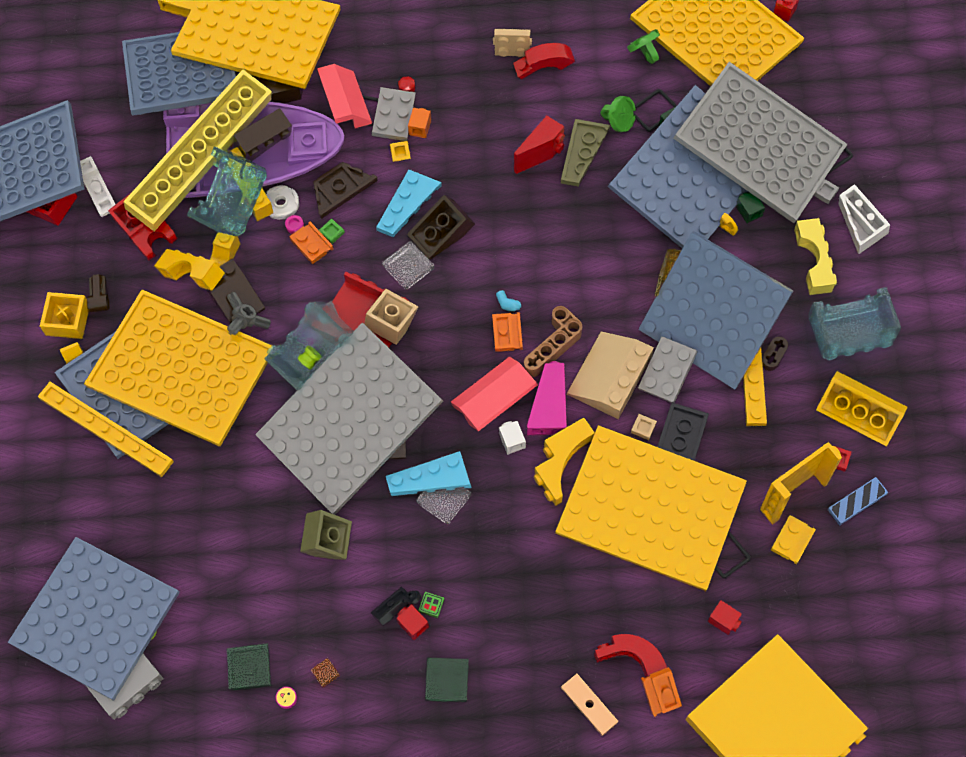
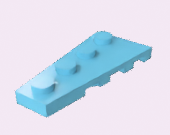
M408 170L376 227L377 231L394 237L408 222V219L418 212L420 206L432 197L435 190L441 187V182Z
M460 451L386 476L392 496L417 494L419 491L435 492L438 489L455 490L457 487L472 488Z

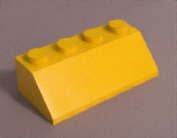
M837 371L816 410L887 446L904 416L907 406Z

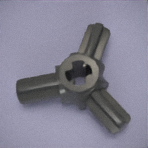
M236 292L227 295V299L234 309L232 311V322L227 327L230 335H236L241 329L251 328L253 325L264 329L269 328L271 320L257 316L253 307L242 304Z

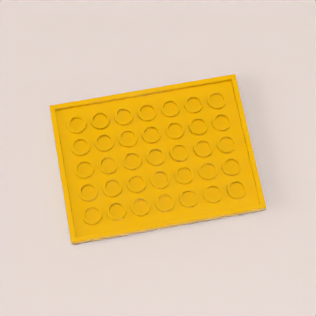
M196 0L171 49V53L178 57L237 72L245 70L250 75L305 89L341 10L340 5L322 0Z
M648 0L630 16V19L647 34L654 29H658L660 36L655 38V40L710 86H712L728 62H731L758 81L804 41L803 36L758 0Z
M141 290L84 384L92 390L220 447L272 357L275 347L242 332L230 335L227 330L228 326L145 290Z
M598 425L555 534L707 591L747 480Z

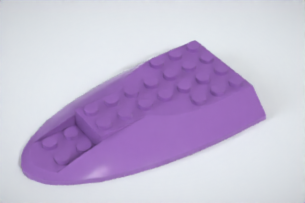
M269 102L250 125L280 108L291 123L292 132L289 137L280 140L248 165L261 187L300 176L326 163L339 152L345 139L343 130L333 119L304 107ZM212 103L163 111V119L166 125V154ZM233 143L232 147H229V148L226 150V152H228V151L234 149V143ZM221 156L185 198L239 192L241 189L230 176Z

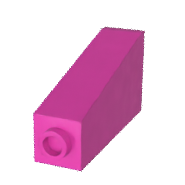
M557 361L545 363L527 424V435H554L567 428L564 363Z

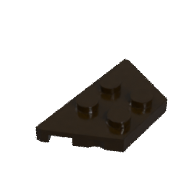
M341 162L314 180L313 184L320 218H324L377 182V176L374 174L372 176L368 175L359 168H353L349 164Z

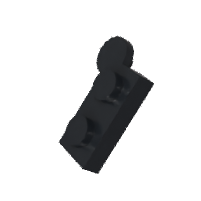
M401 586L376 607L371 614L379 623L384 625L391 621L404 607L416 604L421 599V594L417 590L407 592Z

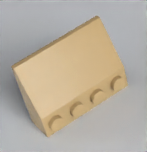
M600 332L567 395L619 419L652 358L654 347L637 339Z

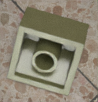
M323 510L307 513L300 552L314 557L346 560L352 521Z

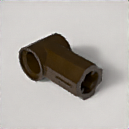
M99 274L93 275L89 278L90 296L87 297L89 312L110 310L106 277Z

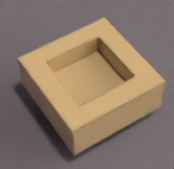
M639 414L631 433L649 440L657 421Z

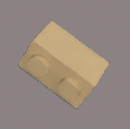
M385 289L366 313L365 325L372 332L397 345L406 333L418 306Z

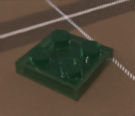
M268 643L227 648L230 691L271 686Z
M427 658L425 700L467 702L469 659Z

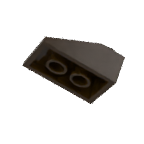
M443 195L407 235L428 259H432L464 237L475 223L453 199Z
M231 259L221 265L220 268L225 274L213 290L206 289V291L231 324L232 311L234 309L227 299V295L232 292H236L242 304L253 307L256 315L265 310L264 305L235 261Z

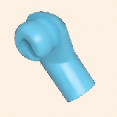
M503 290L496 293V297L503 310L511 312L520 310L521 303L518 300L508 299Z

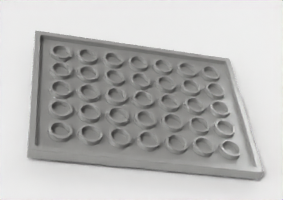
M728 62L673 138L793 223L798 219L847 146L844 141L731 62Z
M361 323L255 435L335 515L435 411L443 400L365 324Z

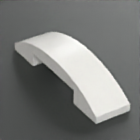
M90 156L80 161L83 182L100 216L103 217L110 214L108 210L116 204Z

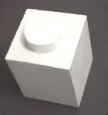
M509 421L499 427V435L507 455L526 448V441L518 421Z

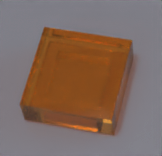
M328 658L311 669V672L322 687H325L340 676Z

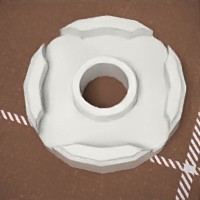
M279 185L267 191L266 195L273 209V214L269 215L271 218L277 220L287 219L297 212L299 198L294 189L288 188L285 185ZM280 199L286 201L283 205L276 204Z

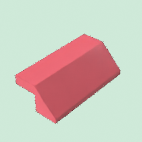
M336 64L317 68L335 123L352 119L355 128L372 124L354 71Z
M508 357L453 399L451 404L455 409L463 413L471 427L480 431L538 386V384L518 361Z

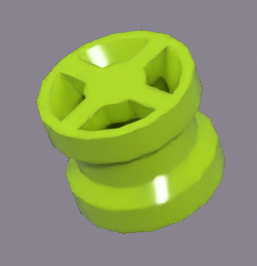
M307 346L305 352L297 358L305 367L312 370L316 361H320L322 356L314 348Z

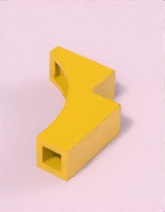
M585 418L544 440L543 451L547 458L551 459L535 467V475L533 477L539 486L542 485L545 489L544 494L549 502L552 501L555 506L562 503L561 478L568 461L580 448L591 442L595 433Z

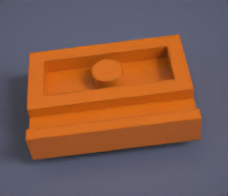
M308 222V225L301 227L289 236L291 242L312 264L324 257L328 251L333 250V245L311 222Z
M520 312L517 314H492L495 352L513 351L514 349L523 350Z
M669 667L652 673L649 677L641 678L650 710L654 717L661 712L666 713L682 706L672 671Z

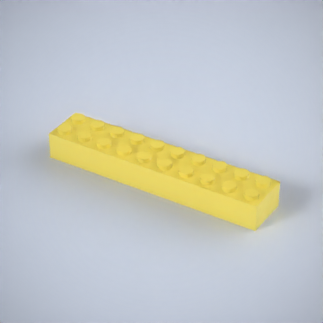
M242 70L125 199V209L151 230L155 231L218 161L222 154L234 143V135L247 128L271 101L272 91L245 70Z

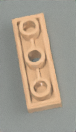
M578 674L561 686V689L602 736L618 723V720ZM588 702L592 703V704H593V707H592V708L586 707V703H588Z

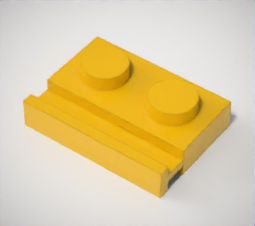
M790 515L771 551L797 564L816 529L807 526L808 524Z

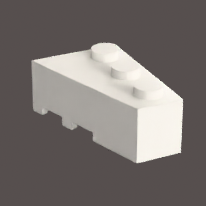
M855 184L840 194L839 206L857 252L860 254L889 233L890 224Z

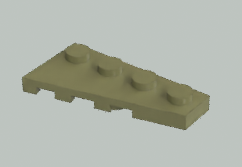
M575 119L561 177L562 184L579 187L610 130V125Z

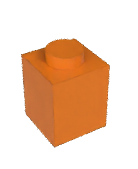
M413 108L408 123L409 135L421 138L427 137L431 123L430 111L424 108Z

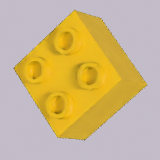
M48 292L40 322V328L46 336L83 339L89 312L85 295Z

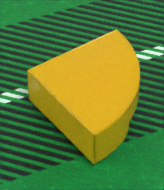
M724 213L719 227L734 236L738 232V227L734 220Z

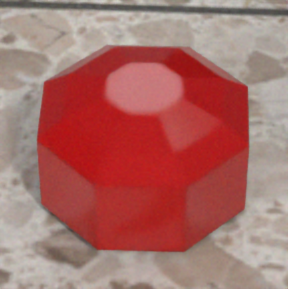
M408 76L402 77L398 81L399 90L414 92V79Z

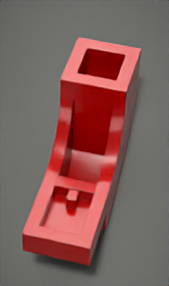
M547 43L524 51L526 56L513 64L518 78L522 80L545 67H556L562 70L574 63L575 59L569 46L561 43Z

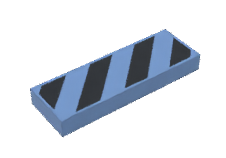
M875 477L829 507L828 511L840 526L886 496L888 491Z

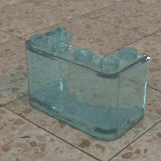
M214 146L211 155L216 158L217 163L214 162L213 166L217 167L218 171L206 201L199 200L198 204L200 205L197 208L190 207L187 216L217 232L240 236L246 230L247 223L260 195L263 183L266 180L267 171L266 168L240 155Z
M887 287L877 289V295L873 297L866 295L864 300L831 307L829 303L824 307L822 301L813 303L808 314L821 356L827 360L835 359L840 355L850 356L858 351L869 352L877 347L887 348L893 344L892 342L895 341L901 330V325Z
M310 302L304 309L305 317L299 321V327L286 336L287 340L284 344L271 346L267 351L268 355L264 358L296 390H300L303 384L309 378H312L315 371L354 332L324 302ZM307 346H311L322 356L319 361H316L315 366L311 370L305 367L297 358L305 352Z

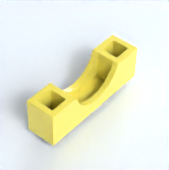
M819 218L797 221L794 229L797 244L810 250L817 261V265L808 271L806 277L809 295L830 293L837 284L836 275L832 273L833 263L827 253L829 247L828 242L824 240V226L820 224Z

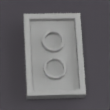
M381 87L372 136L407 141L409 134L408 123L414 107L416 93Z
M661 337L638 389L670 403H675L697 355V350Z

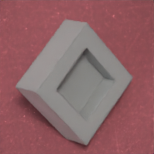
M824 179L814 193V196L829 204L838 192L839 187Z

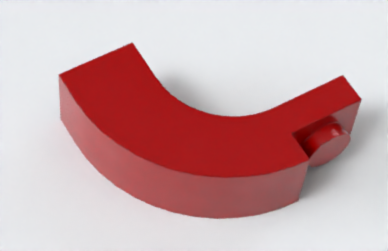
M614 635L611 638L612 645H609V643L602 644L597 647L598 649L594 653L596 662L621 655L632 657L641 665L645 678L649 677L652 673L667 668L658 649L649 641L635 635Z

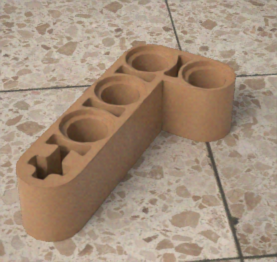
M557 306L552 311V325L557 330L524 359V369L532 378L543 372L545 363L558 359L581 338L582 323L563 306ZM557 316H563L564 319H561V320H560V319H557L556 317H557ZM575 328L578 331L571 332L569 329ZM562 340L564 343L558 344L556 341ZM543 352H549L550 355H549V356H544V355H542V353H543Z

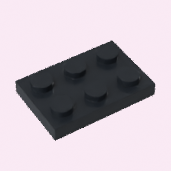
M672 402L657 447L695 461L709 413Z

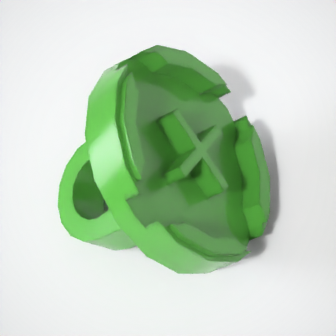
M654 29L649 34L643 35L627 46L628 51L631 53L640 48L649 63L653 64L658 61V53L651 42L660 36L658 29Z
M627 96L616 97L611 105H604L600 112L601 116L608 120L611 127L617 132L629 131L635 121V116H633L635 105L633 100Z

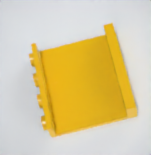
M828 442L771 483L760 510L772 525L780 519L791 496L790 492L813 475L824 487L828 484L842 458L840 451Z

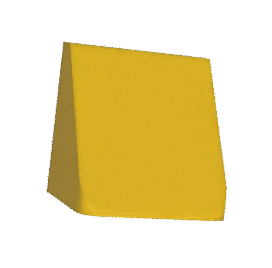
M408 141L390 144L393 162L411 159Z
M78 342L60 349V352L67 364L81 355L83 350Z

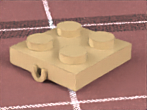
M495 29L493 37L495 55L503 57L526 56L524 51L532 46L530 30Z

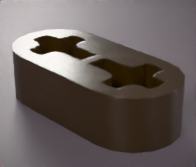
M775 337L771 341L762 357V366L765 370L773 371L778 367L788 348V342L785 338ZM780 343L782 344V347H780L777 352L775 351L776 345ZM771 356H774L773 362L768 364V360Z

